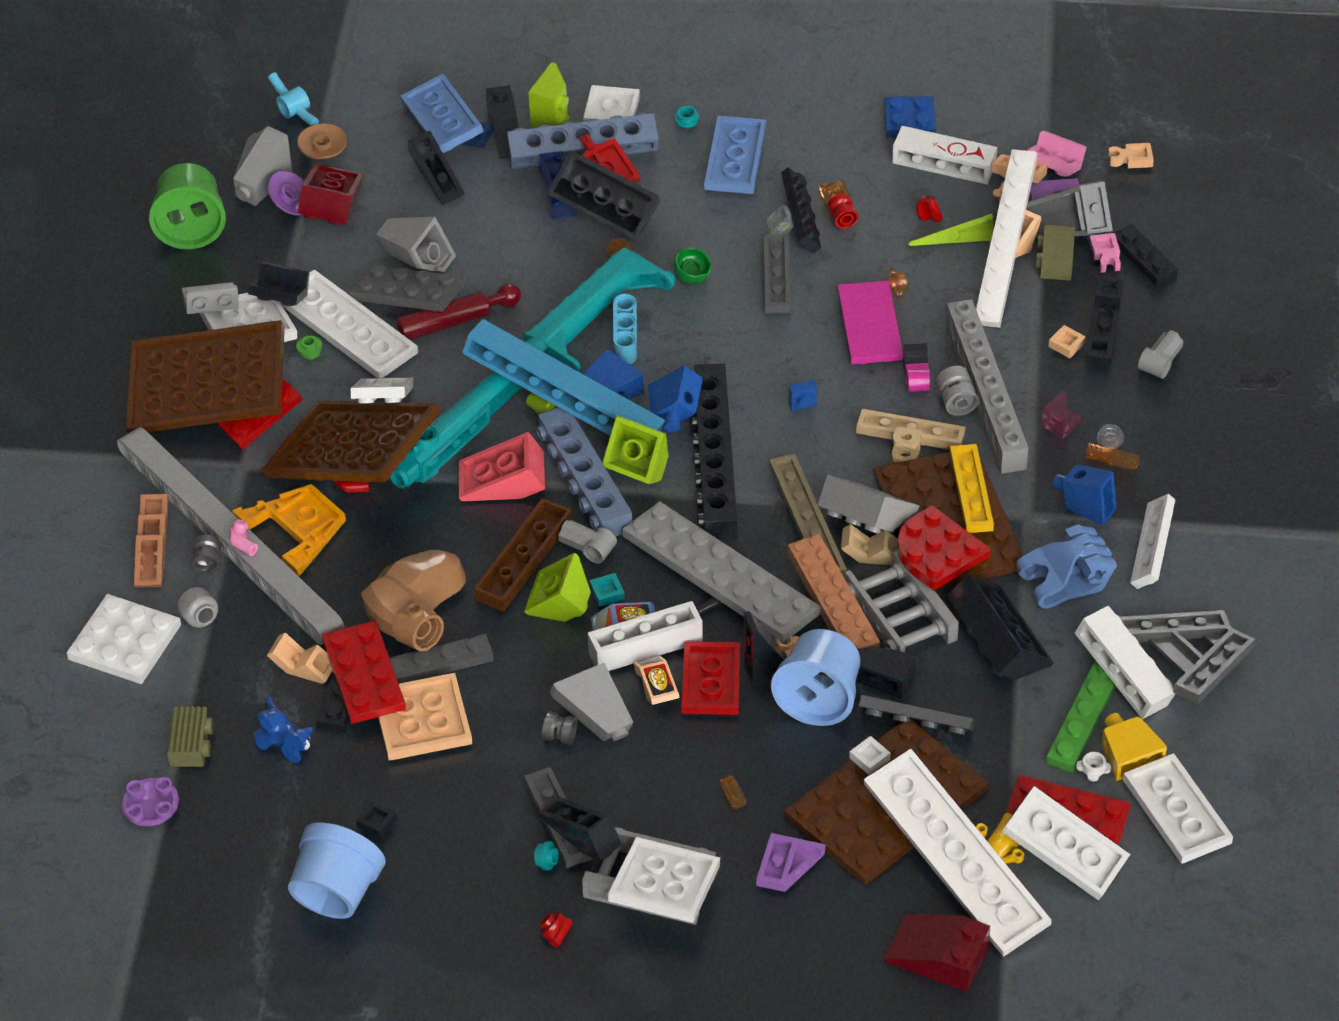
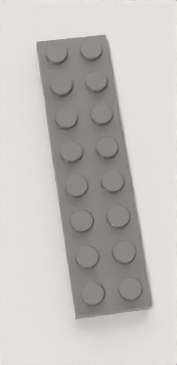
M658 502L622 528V536L743 617L744 612L750 611L764 628L782 643L820 615L821 611L818 604L662 502Z

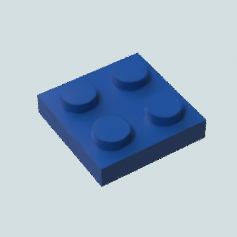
M933 96L884 97L886 137H897L902 126L936 133Z

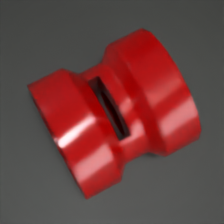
M837 194L828 201L827 208L838 228H850L857 223L859 215L855 207H853V202L849 195Z

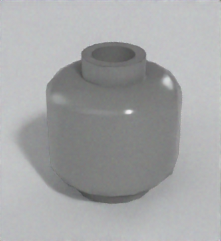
M200 587L190 588L185 591L177 604L178 612L183 619L196 628L208 626L218 614L216 600L208 591Z

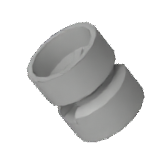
M951 366L940 372L936 382L946 411L954 416H962L973 411L977 407L979 400L969 371L962 366Z

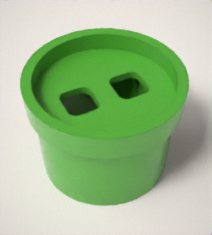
M182 163L168 168L161 174L157 182L156 195L152 201L149 214L150 226L157 238L174 248L197 249L212 243L222 233L226 222V214L223 202L218 194L216 180L207 169L196 164ZM204 202L199 207L191 208V205L194 203Z

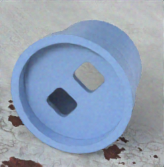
M815 629L802 634L790 655L780 664L772 678L771 690L776 703L789 716L806 724L829 726L843 721L851 713L856 695L855 682L860 667V655L857 648L848 638L831 630ZM823 672L828 676H820L818 673Z
M312 823L304 829L299 844L300 854L288 884V890L297 902L318 914L337 919L349 918L354 914L370 883L378 878L385 866L386 860L380 849L364 836L335 824Z

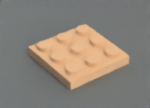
M455 673L400 683L399 687L405 701L406 710L378 717L389 761L472 744V736Z

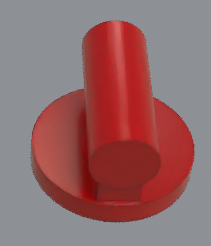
M922 196L916 205V212L920 220L928 221L930 219L934 220V222H939L943 219L934 196Z
M559 911L554 914L550 912L540 922L539 926L542 928L540 935L548 939L552 946L559 947L573 922L569 918L564 917Z

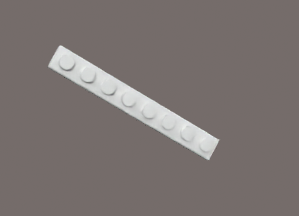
M1013 149L1011 151L976 307L982 326L997 328L1001 326L1037 162V152Z

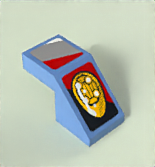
M651 602L611 604L591 617L593 631L654 613V604Z

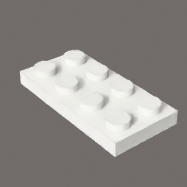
M413 377L360 379L351 387V399H358V403H373L376 398H384L386 403L401 402L403 397H406L413 389Z
M1174 753L1124 773L1123 781L1181 864L1232 844L1233 835Z
M1035 786L1002 831L1098 901L1130 856L1128 852Z

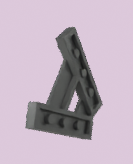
M1224 610L1120 617L1124 626L1138 642H1150L1184 674L1174 684L1173 693L1196 704H1199L1255 646V638L1231 628ZM1203 638L1212 647L1202 655L1187 640Z

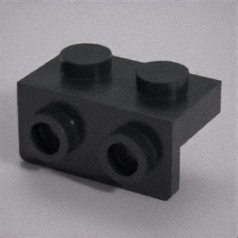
M262 262L259 266V277L249 285L248 295L257 296V299L263 301L275 300L285 306H295L308 295L309 272Z

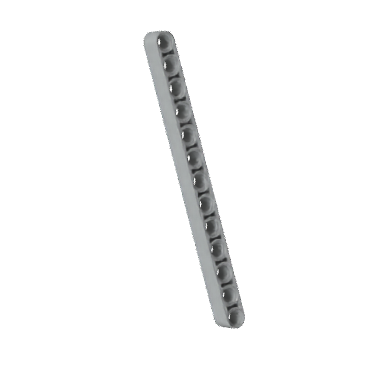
M139 427L117 440V445L122 455L162 494H168L169 501L204 535L216 537L220 541V550L317 644H324L322 634L345 628L340 616L248 528L247 539L258 545L257 552L253 556H249L232 546L230 543V528L238 518L144 428Z

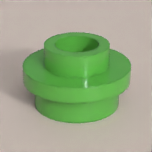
M315 336L302 337L296 344L297 352L304 359H315L322 350V341Z

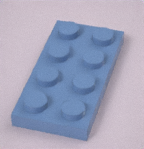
M443 73L401 95V99L424 132L431 131L443 153L484 132L480 122Z
M717 116L704 190L754 194L766 131V120Z

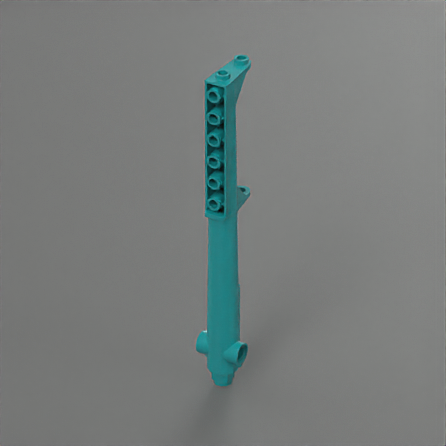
M623 247L618 253L613 254L601 268H597L587 281L582 282L577 290L570 296H566L557 308L547 314L546 318L539 324L534 325L530 331H526L523 334V341L571 367L569 365L571 364L574 370L581 373L580 363L567 354L566 346L614 301L616 296L622 294L625 290L659 287L669 291L674 287L675 276L672 272L662 270L642 258L639 254ZM492 370L433 421L432 425L426 429L419 438V441L411 448L405 459L391 474L390 480L399 488H404L405 486L409 487L413 482L425 483L429 478L434 477L446 462L490 423V417L514 396L522 386Z

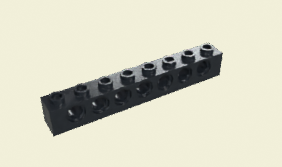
M725 363L694 365V372L703 377L696 414L692 416V430H697V433H693V449H699V453H694L695 469H700V472L695 473L696 489L701 488L702 491L697 493V508H703V513H698V523L701 529H704V531L717 539L737 538V510Z

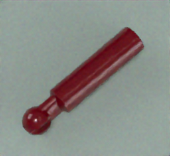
M506 283L500 286L496 294L486 296L480 291L452 300L443 312L423 309L396 318L397 328L402 335L409 340H413L488 316L491 307L497 305L513 308L521 299V291L516 285Z

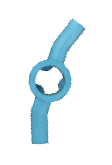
M276 72L268 76L269 81L280 95L276 98V104L280 113L285 118L289 119L297 114L310 126L319 123V120L306 110L310 107V101L301 87L297 86L289 91Z

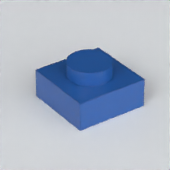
M814 380L789 385L788 404L792 411L817 405V386Z

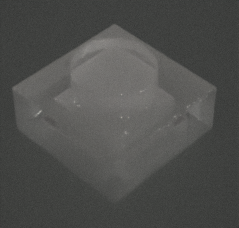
M782 205L766 219L769 234H786L794 227L790 208Z

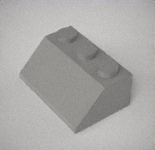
M827 475L818 502V506L827 509V515L842 519L844 515L846 516V522L857 526L865 523L864 529L880 534L881 529L893 532L919 509L917 504L869 486Z

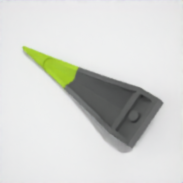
M1103 180L1075 185L1030 200L1027 203L1026 210L1041 216V222L1035 238H1038L1039 235H1044L1045 225L1075 227V236H1090L1113 231L1105 182ZM998 212L909 241L907 244L918 246L991 241Z

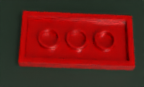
M376 620L322 634L323 643L351 724L406 710L405 701Z
M1023 775L1018 776L1006 813L1014 815L1035 786L1119 846L1130 812L1131 802Z

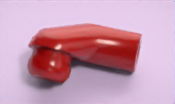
M334 481V484L346 493L369 492V482Z

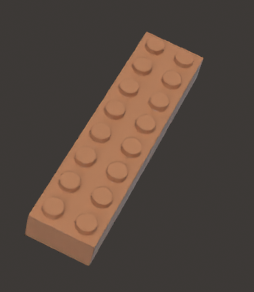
M818 533L788 544L787 555L813 602L820 606V614L828 629L848 638L857 649L879 648L880 641L820 534Z

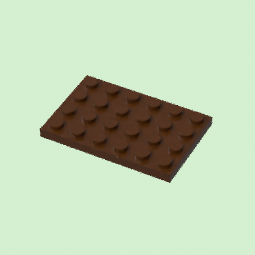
M282 320L132 341L126 420L127 432L130 433L139 427L144 428L147 432L281 414L285 325Z
M318 400L262 468V472L266 478L385 483L441 411L436 403H358V401Z
M950 452L874 467L873 475L880 491L919 505L918 511L912 516L933 505L965 529ZM981 457L980 462L994 528L993 531L970 534L991 549L990 557L938 589L958 585L968 573L982 579L1017 572V561L1023 556ZM904 523L896 528L898 536Z
M909 720L908 723L900 722L876 740L891 753L890 760L879 769L912 749L961 810L988 791L989 783L912 720ZM850 760L784 810V818L811 841L826 844L825 852L865 886L911 851L914 846L864 785V779L870 775Z

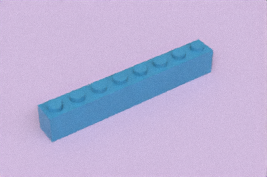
M484 319L468 335L462 354L611 436L614 422L618 415L653 429L662 430L665 420Z

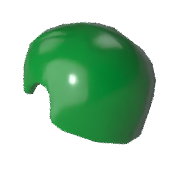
M692 247L679 251L674 258L673 268L675 275L681 282L697 285L708 278L712 270V264L708 255L703 250Z

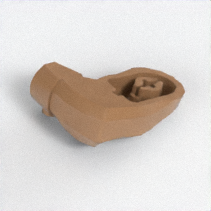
M428 550L405 557L387 566L375 581L361 593L365 614L370 621L376 620L378 628L382 632L395 637L397 641L419 651H428L438 643L444 630V622L434 609L441 602L460 591L466 583L465 570L460 559L455 554L447 551Z

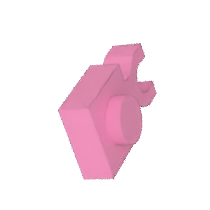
M1115 233L1090 235L1089 244L1094 260H1100L1101 273L1106 272V265L1108 264L1113 265L1115 271H1120V249Z

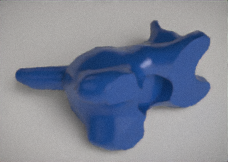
M267 697L265 701L267 710L260 711L257 715L261 726L254 732V741L258 748L262 750H267L270 746L276 745L281 749L287 760L295 764L299 763L301 760L299 751L307 750L310 747V734L313 728L300 729L296 727L284 712L277 709L273 699Z

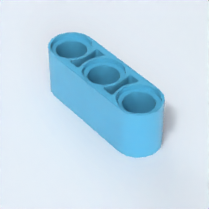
M620 294L613 301L614 354L631 365L637 360L636 298L630 294Z

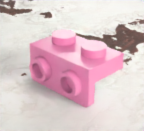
M1041 131L1037 145L1027 149V151L1037 152V162L1048 165V168L1055 170L1056 174L1070 176L1081 169L1086 146L1047 131Z

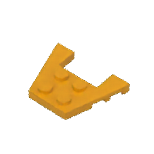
M312 484L279 494L280 498L266 503L263 500L257 501V505L242 510V507L232 510V513L238 519L244 520L248 524L249 530L266 519L272 518L300 543L282 555V561L297 576L304 572L346 521L345 513Z

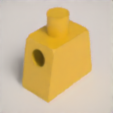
M1113 713L1105 719L1107 727L1103 730L1101 745L1107 762L1111 765V772L1115 781L1122 780L1125 772L1166 756V744L1140 717L1123 721L1119 713Z

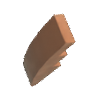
M168 494L140 495V515H138V533L135 543L134 587H162L167 544Z

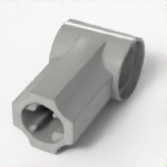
M1172 330L1163 332L1152 348L1147 347L1143 351L1139 359L1138 369L1161 379L1165 378L1170 370L1172 360L1183 347V340L1179 337V334Z
M566 520L559 533L560 542L583 551L585 557L596 564L602 563L617 544V539L610 530L602 527L595 531L572 520Z

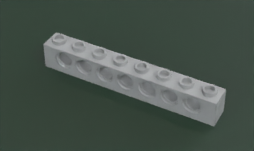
M973 300L947 303L946 327L960 365L969 371L973 386L975 387L979 400L976 408L1000 473L1027 470L1029 448Z

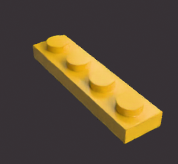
M977 444L950 446V458L965 530L969 533L993 531L994 522Z

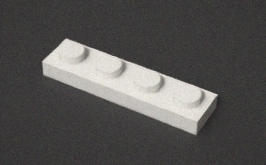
M1169 493L1147 504L1130 581L1136 589L1153 584L1159 579L1175 499Z

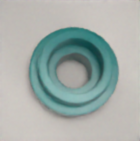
M682 106L675 114V123L680 127L691 128L699 122V114L692 106Z
M545 841L543 844L539 843L536 846L534 861L537 867L547 871L551 870L553 865H556L558 862L559 853L553 842Z

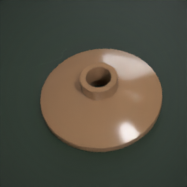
M332 124L312 125L303 130L298 137L299 150L305 156L313 159L332 158L340 154L347 145L345 132Z

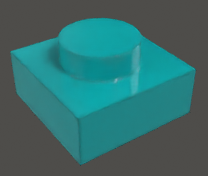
M616 573L589 580L590 589L599 607L625 600V592Z

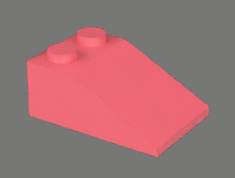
M529 432L459 460V499L461 501L522 499L545 489L544 451Z

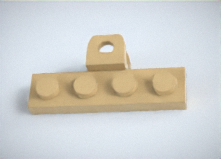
M862 409L856 433L892 439L894 444L892 460L898 463L919 458L921 445L950 450V446L963 445L966 427ZM906 453V454H909L910 456L904 457V456H901V454Z

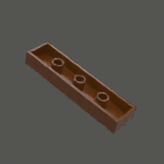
M542 498L474 587V600L504 612L558 541L562 525L566 520H572V510Z

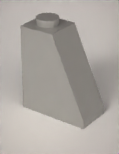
M267 126L260 132L248 137L233 178L236 197L256 206L269 194L268 181L273 174L279 171L292 172L288 135Z
M436 217L388 218L376 234L386 254L417 269L445 272L456 257Z
M605 663L552 685L549 691L551 697L573 716L577 717L580 722L601 740L606 741L612 738L613 741H617L629 734L628 731L633 721Z

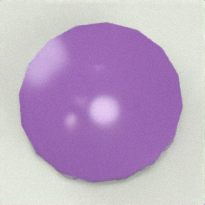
M167 777L132 780L126 786L127 791L123 796L121 805L124 815L134 824L150 827L162 824L171 818L177 810L179 802L178 793L171 780Z

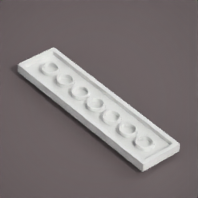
M912 749L864 779V785L971 918L991 926L990 941L1003 957L1051 925L1049 916Z

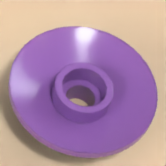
M279 171L273 174L268 181V192L273 202L286 213L303 215L297 212L304 180L296 174L287 171Z

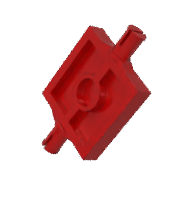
M585 134V137H580L579 140L586 148L582 156L633 183L640 181L639 173L615 138L595 145L589 134Z

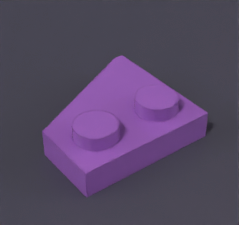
M771 833L756 878V886L785 892L824 856L826 844Z

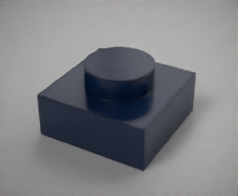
M480 122L484 132L463 142L462 145L484 148L494 131L492 124Z

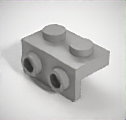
M233 282L182 288V298L187 314L238 309V288Z

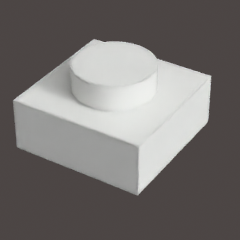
M870 736L850 751V759L870 775L890 760L891 753Z

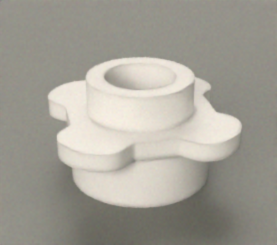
M1098 752L1087 753L1083 757V761H1078L1076 765L1077 770L1083 771L1089 781H1097L1099 776L1111 771V765L1106 763L1105 757Z

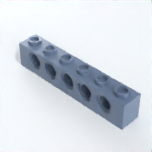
M641 112L634 116L626 117L618 115L610 119H589L579 123L565 122L556 126L540 125L532 129L516 128L507 132V146L511 169L563 163L570 150L583 155L586 148L577 138L585 137V134H589L595 145L615 138L626 155L658 151L659 138L654 113L647 114ZM627 131H634V132H636V134L630 135V134H627L626 132H627ZM603 134H609V135H611L612 137H610V138H605V137H603V136H601V135H603ZM560 140L563 143L555 144L553 141ZM536 143L539 146L530 147L529 144Z
M561 408L539 414V426L536 427L537 436L541 442L544 441L546 443L549 457L556 460L561 477H566L569 490L572 495L577 496L582 513L588 514L591 528L596 531L598 528L603 527L610 530L615 536L621 535L622 528L632 522V511L574 415Z

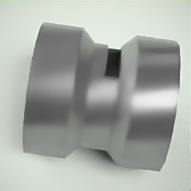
M201 535L195 538L193 542L192 567L202 573L214 572L219 567L220 541L211 535Z
M549 711L543 723L542 738L549 741L558 739L563 744L571 745L577 730V717L567 716L564 718L560 717L558 713Z

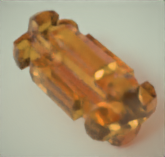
M728 775L723 777L720 783L729 802L732 804V808L738 809L745 806V796H743L738 782L734 780L735 777Z

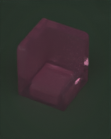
M1063 391L1043 408L1042 420L1043 427L1062 439L1082 421L1081 416L1066 408L1067 394Z

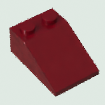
M315 163L302 185L297 213L303 214L305 218L312 220L318 218L325 219L334 225L347 224L351 217L364 174Z
M906 914L884 957V962L968 992L989 948L991 926L965 916Z

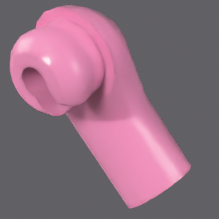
M235 520L230 528V543L247 555L253 556L257 552L258 545L247 539L248 524L244 520Z

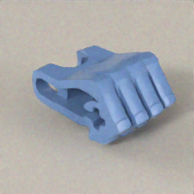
M1078 524L1065 529L1067 534L1064 542H1054L1037 548L1017 561L1016 570L1023 579L1029 581L1038 577H1046L1045 582L1039 585L1034 592L1035 601L1041 608H1051L1072 598L1098 593L1106 587L1108 580L1117 567V563L1111 557V550L1105 546L1104 539L1097 536L1098 534L1093 527Z

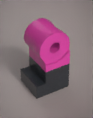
M927 343L904 344L903 368L908 392H926L930 390Z

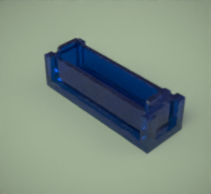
M563 151L539 154V170L543 172L547 192L565 160ZM549 196L552 219L576 216L575 209Z

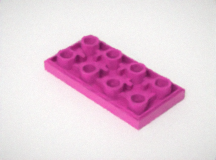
M889 281L838 285V296L851 365L903 360L902 345Z

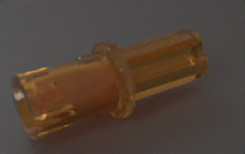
M1092 442L1087 446L1086 459L1108 463L1109 467L1115 465L1131 470H1136L1139 466V455L1117 450L1116 446L1109 448Z

